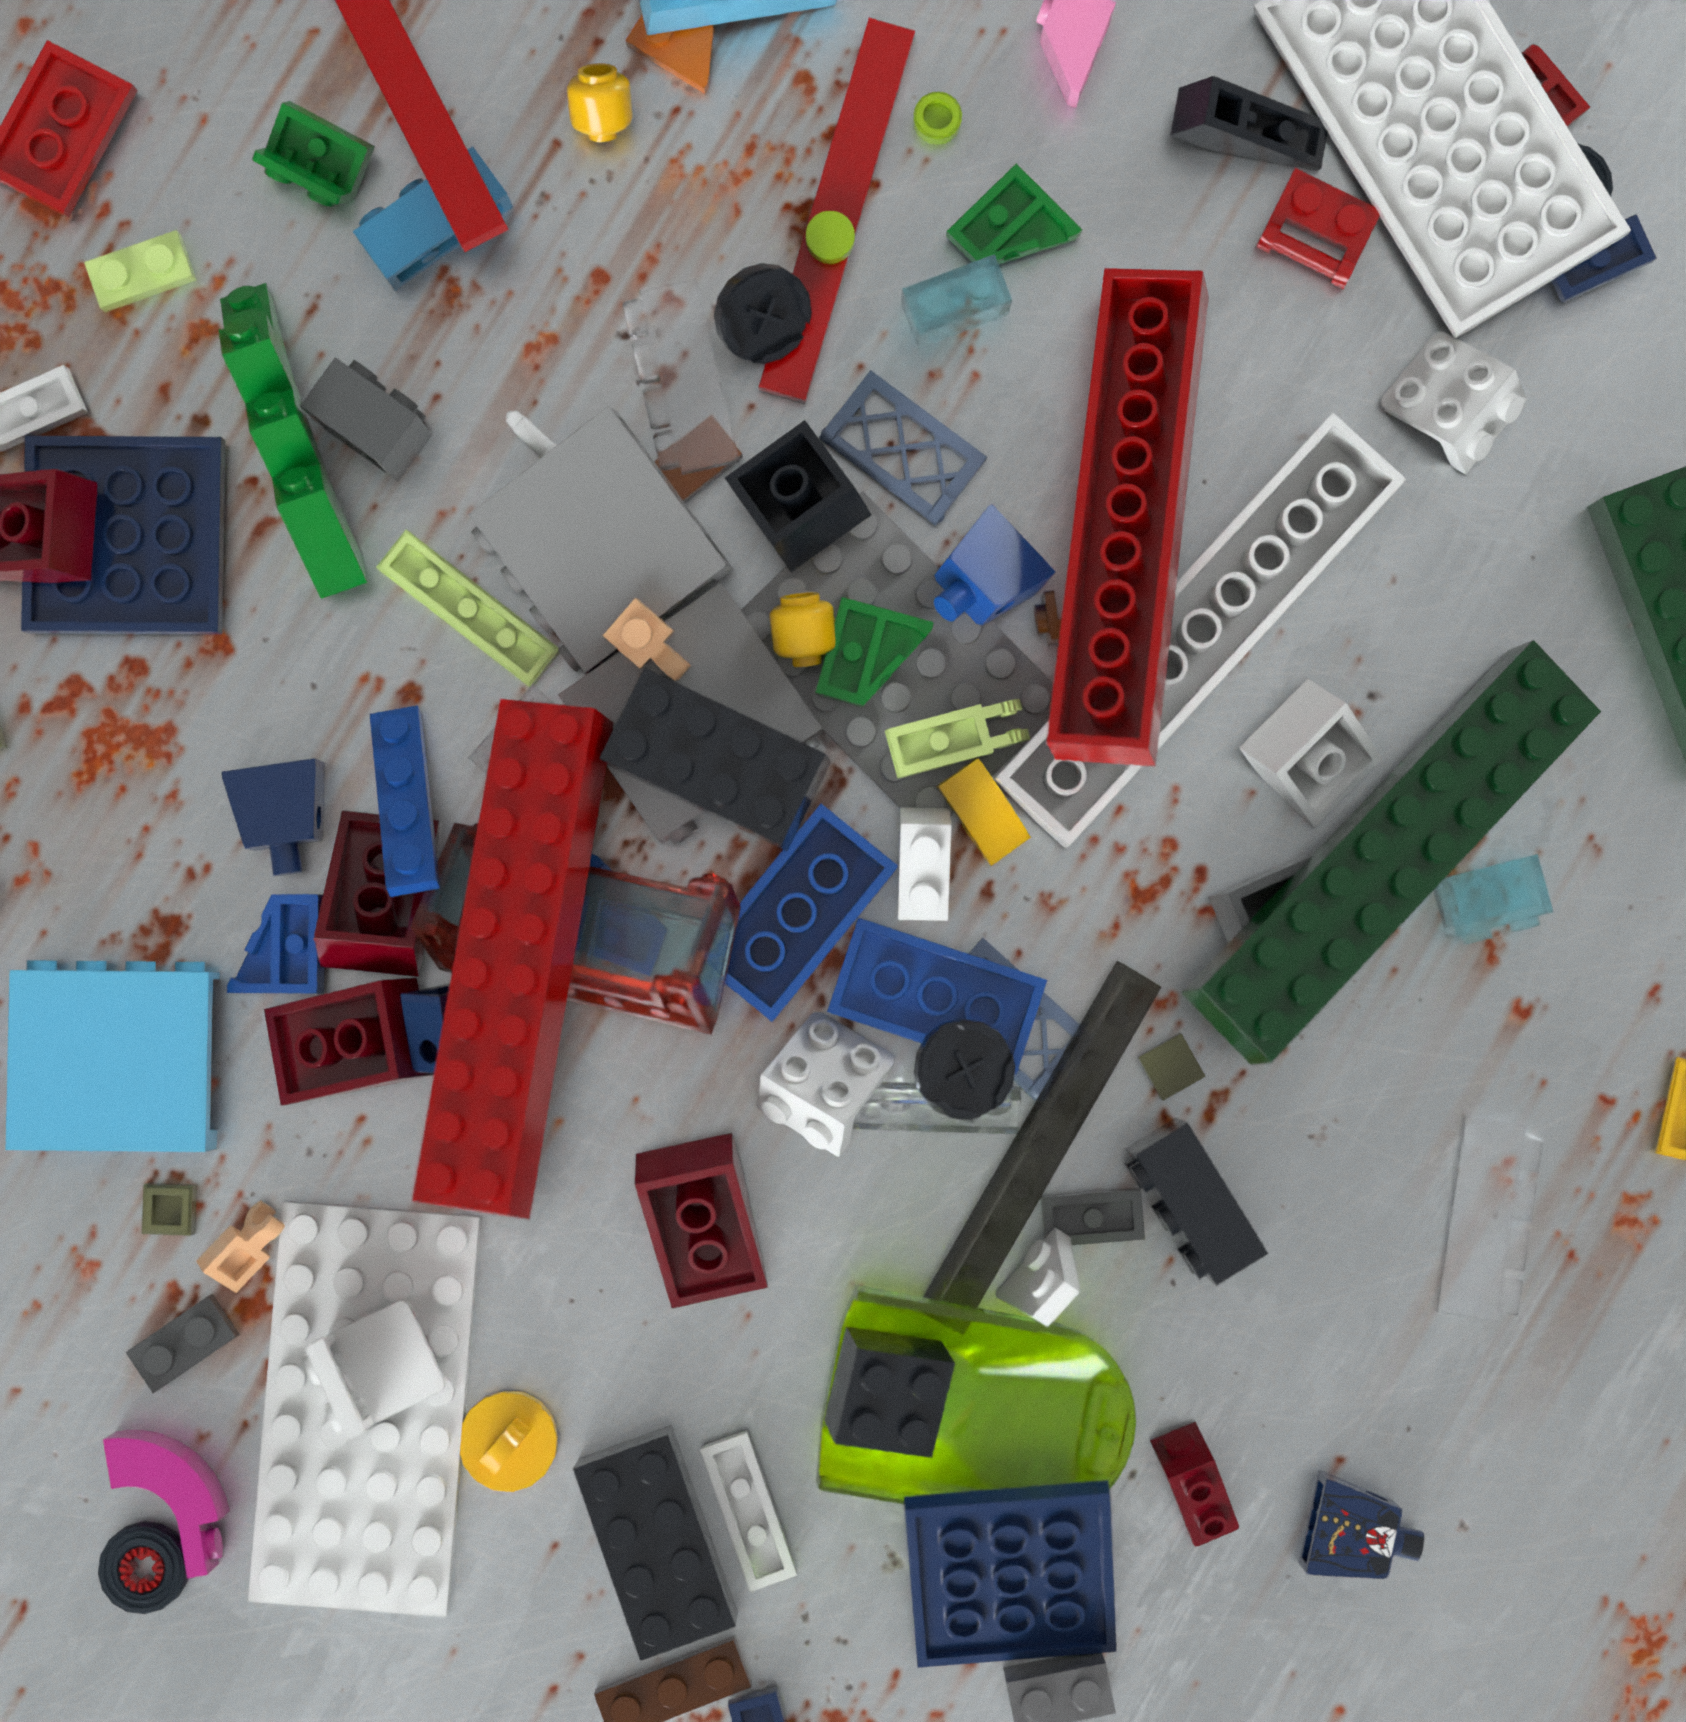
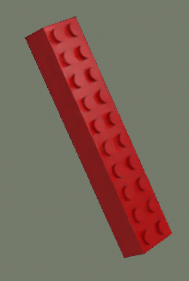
M1104 268L1046 741L1055 760L1156 767L1209 300L1203 271Z
M500 699L412 1196V1201L530 1220L607 766L600 759V756L611 736L614 725L613 721L595 708Z

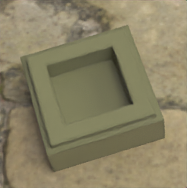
M1182 1033L1171 1037L1137 1057L1162 1101L1206 1077Z
M144 1184L141 1234L194 1235L197 1185Z

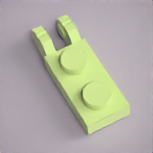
M1020 699L1009 700L982 707L979 704L886 729L884 732L897 779L994 753L995 749L1030 740L1028 729L1021 728L990 737L986 724L988 719L1012 716L1018 711L1023 710Z

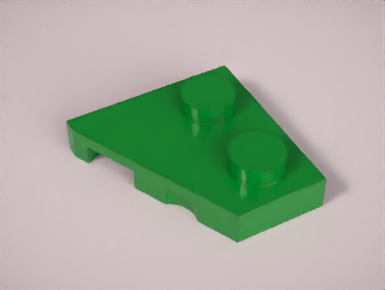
M1016 163L947 230L946 237L979 270H983L1074 241L1081 235L1082 228Z
M842 597L834 623L835 647L832 651L826 653L815 694L864 707L929 635L934 622Z

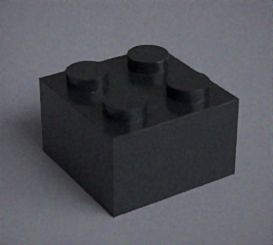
M805 420L725 477L727 483L790 572H793L872 515L854 485Z
M846 1326L824 1418L834 1443L837 1445L932 1458L955 1362L943 1342Z

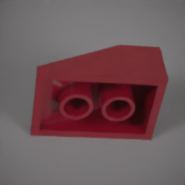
M58 469L0 474V581L58 583L91 580L97 482Z
M352 811L341 812L314 933V942L321 967L419 977L428 934L432 890L390 897L385 882L379 814ZM433 820L437 853L440 823L439 820Z
M417 978L378 980L264 1009L281 1106L434 1075V1073L416 1072L411 1064L401 994L419 990Z
M728 1133L637 1153L635 1160V1188L671 1308L768 1288L745 1177L733 1134Z

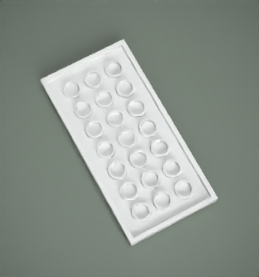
M1261 0L1254 5V13L1314 111L1321 119L1370 202L1376 208L1381 220L1455 339L1627 236L1631 231L1488 0Z
M298 1201L282 1202L280 1221L284 1223L285 1227L279 1234L248 1602L447 1617L449 1614L462 1463L460 1456L462 1423L466 1415L482 1216ZM399 1300L407 1301L414 1311L445 1379V1387L439 1394L375 1423L365 1433L346 1441L342 1430L336 1432L327 1418L325 1404L329 1403L321 1384L315 1386L306 1372L303 1359L307 1357V1353L304 1347L318 1338Z

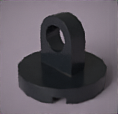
M759 263L743 268L727 281L717 297L714 312L716 332L726 348L741 359L751 360L753 363L760 364L783 359L798 347L804 337L802 332L805 329L806 322L810 323L812 314L810 295L801 280L780 265Z
M959 1018L940 1024L925 1036L916 1052L914 1076L919 1093L930 1107L954 1119L972 1120L982 1117L981 1115L987 1114L991 1110H995L1006 1099L1014 1081L1015 1062L1012 1053H1010L1009 1046L1005 1042L1006 1040L999 1031L977 1020Z

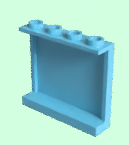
M27 960L26 970H10L5 1150L208 1152L217 1149V1129H210L213 979H220V972H205V962H175V972L156 971V962L125 961V971H107V961H76V971H57V961Z

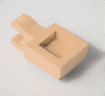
M635 598L603 634L605 639L639 669H642L652 659L663 672L676 681L691 667L689 662L665 643L675 631L638 598Z
M262 1200L254 1204L246 1215L245 1224L241 1231L230 1225L197 1259L196 1262L202 1272L237 1293L270 1258L264 1247L275 1239L285 1227L282 1221L273 1216L276 1213L275 1209Z

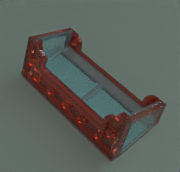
M454 822L438 859L440 888L424 892L410 925L437 968L445 972L452 973L478 823L469 826ZM590 866L567 1001L712 1035L719 1015L741 909L732 884L720 876L703 874L701 877L690 879L687 887Z

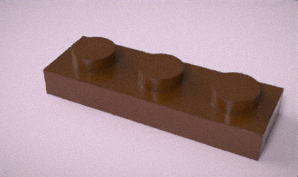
M731 1636L595 1690L594 1697L604 1722H664L751 1688L752 1680L736 1638Z

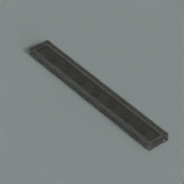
M1116 961L920 1301L919 1305L925 1310L965 1330L1159 993L1161 986L1127 965Z

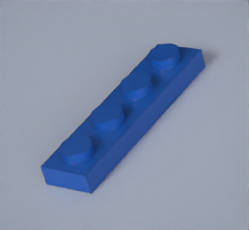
M418 705L371 713L369 716L386 889L390 897L439 889L440 881L422 714Z

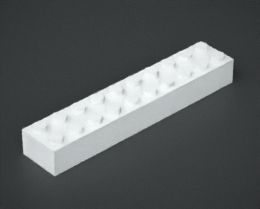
M1334 413L1323 422L1177 581L1158 749L1407 480ZM1048 721L994 781L1033 820L1064 848H1067L1143 766L1055 760L1046 743Z

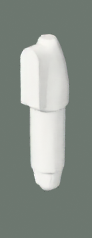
M508 411L506 413V422L513 432L540 458L557 446L556 443H553L527 417L518 411Z

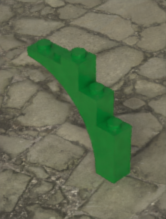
M266 283L254 287L247 285L236 288L228 296L220 298L224 328L219 330L221 354L245 403L249 432L272 478L276 507L321 599L367 583L363 556L329 478L306 412L300 406L302 400L285 350L271 292Z

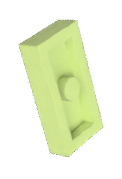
M177 230L84 262L99 307L104 312L196 281L183 239Z

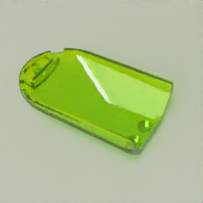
M855 1285L839 1324L820 1420L816 1483L821 1491L904 1504L903 1496L1108 1480L1109 1489H1111L1124 1470L1134 1443L1136 1412L1132 1391L1127 1379L1112 1356L1090 1336L1067 1325L1052 1322L1047 1327L1030 1317ZM846 1326L939 1340L945 1345L955 1362L932 1458L837 1445L834 1443L824 1418Z

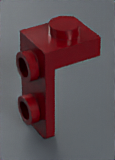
M1196 1421L1150 1440L1158 1462L1171 1487L1193 1545L1198 1547L1238 1530L1239 1524L1216 1462Z

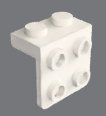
M1437 332L1429 339L1383 395L1381 404L1387 413L1440 441L1450 465L1467 474L1477 461H1481L1487 456L1492 448L1493 441L1504 427L1518 418L1527 398L1514 368L1457 338L1455 339L1445 332Z
M815 1012L810 1015L761 1074L757 1108L762 1110L771 1121L785 1124L803 1135L812 1146L818 1149H826L840 1157L850 1144L854 1117L892 1071L895 1058L887 1050L822 1012Z
M404 1300L388 1305L318 1338L304 1347L307 1353V1357L303 1359L306 1372L315 1386L321 1384L329 1403L325 1404L327 1418L336 1432L342 1430L346 1441L365 1433L375 1423L439 1394L445 1387V1379L411 1305Z

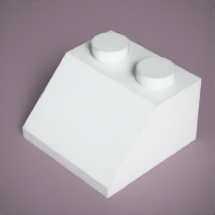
M1309 678L1239 747L1259 776L1314 828L1383 759L1346 702Z

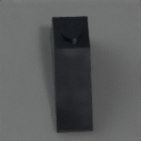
M1211 76L1179 88L1170 133L1171 136L1208 150L1314 171L1322 167L1328 134L1319 117L1216 76Z

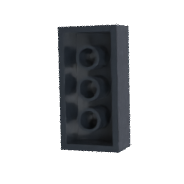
M645 667L600 756V759L610 767L785 851H788L831 763L826 753Z
M670 1425L579 1458L573 1471L639 1660L651 1658L736 1627L738 1611L673 1426Z

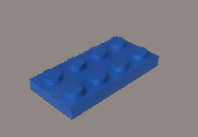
M858 918L827 1012L922 1043L925 1036L942 1023L959 1018L981 1021L999 1031L1006 1040L1005 1042L1009 1046L1010 1053H1012L1015 1062L1014 1074L1017 1075L1047 980Z

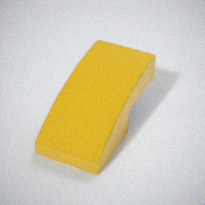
M979 758L973 759L936 786L990 866L1031 838L1016 812Z

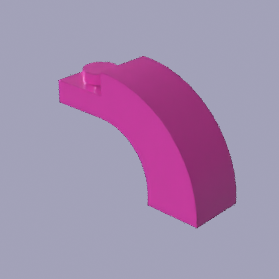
M122 1430L116 1431L104 1438L103 1444L111 1489L138 1487L149 1490L161 1497L172 1509L178 1522L187 1579L208 1575L219 1565L218 1558H221L223 1555L222 1536L218 1528H213L212 1522L220 1521L230 1512L224 1489L209 1464L198 1453L179 1440L153 1431Z

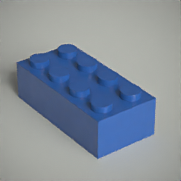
M820 803L796 833L788 851H781L694 959L771 1022H774L899 866Z

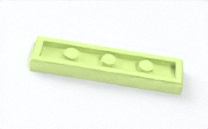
M407 529L376 566L380 572L531 689L560 654L555 644Z

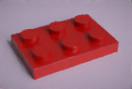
M47 40L0 125V182L69 218L138 90L128 81Z

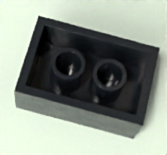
M1175 1117L1125 1148L1132 1158L1125 1163L1126 1168L1140 1189L1142 1188L1145 1193L1150 1190L1153 1192L1158 1201L1151 1206L1153 1212L1166 1232L1169 1231L1172 1236L1178 1233L1184 1244L1177 1248L1191 1273H1195L1199 1280L1206 1277L1217 1286L1269 1254L1188 1122Z

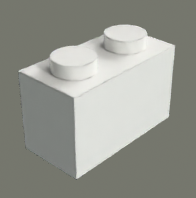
M900 807L898 920L948 921L951 848L950 808Z

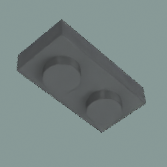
M1139 1188L1041 1196L1044 1239L1056 1227L1071 1237L1072 1245L1145 1240L1142 1195Z
M211 1294L125 1353L151 1392L155 1393L240 1334L214 1295Z

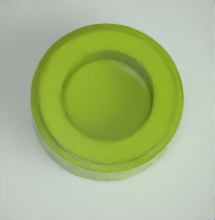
M937 91L924 95L917 102L914 109L913 125L916 133L922 140L930 144L940 145L951 141L958 134L962 122V110L958 101L953 96Z
M824 211L811 219L806 229V245L808 251L816 260L826 264L838 263L846 259L853 250L855 232L851 221L845 215L836 211Z

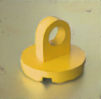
M502 1391L485 1396L469 1410L462 1423L460 1456L463 1466L476 1482L494 1491L515 1492L531 1487L547 1473L557 1455L558 1434L554 1416L541 1400L526 1392Z

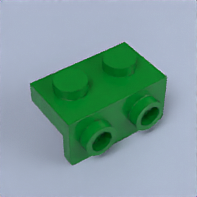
M287 101L281 104L266 147L255 150L252 160L265 167L264 173L268 177L284 184H292L293 182L308 190L307 196L311 200L324 206L334 207L335 204L339 205L355 200L375 146L301 106Z

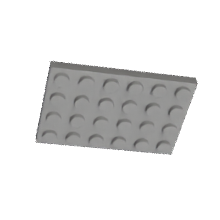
M862 491L859 495L872 514L870 517L793 572H790L788 567L785 566L741 611L819 722L823 731L899 808H950L951 817L954 811L936 786L973 759L897 779L884 731L889 728L979 704L982 707L1009 700L1020 699L1023 710L1018 711L1012 716L986 720L990 737L1021 728L1028 729L1031 738L1049 721L1053 682L992 621L985 625L976 624L966 612L955 621H947L941 617L934 606L935 597L944 591L934 576L939 567ZM804 592H818L820 600H825L833 606L835 619L841 598L845 597L932 621L934 624L929 635L866 705L859 707L815 694L826 654L821 655L822 663L819 665L793 667L792 658H783L774 652L769 614L775 606L780 604L781 596ZM1026 742L995 749L993 754L979 757L990 775L993 776Z

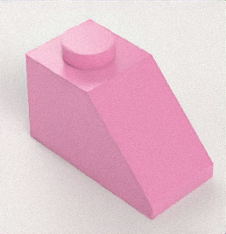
M1044 0L1036 20V23L1043 25L1040 44L1063 97L1069 106L1077 107L1112 20L1116 2L1112 0Z

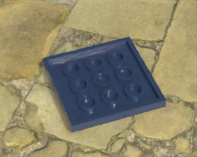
M25 436L24 472L58 469L97 482L91 580L58 583L22 582L21 631L27 634L222 635L226 441L222 437Z
M1108 1480L903 1496L918 1668L1117 1652L1111 1497Z

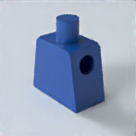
M991 504L935 573V580L944 591L935 597L934 606L940 616L947 621H955L966 612L976 624L985 625L1036 595L1056 571Z

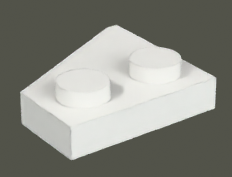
M1055 1227L1044 1240H1037L1028 1250L1021 1266L996 1292V1297L1010 1307L1016 1308L1023 1314L1048 1327L1080 1292L1071 1237Z

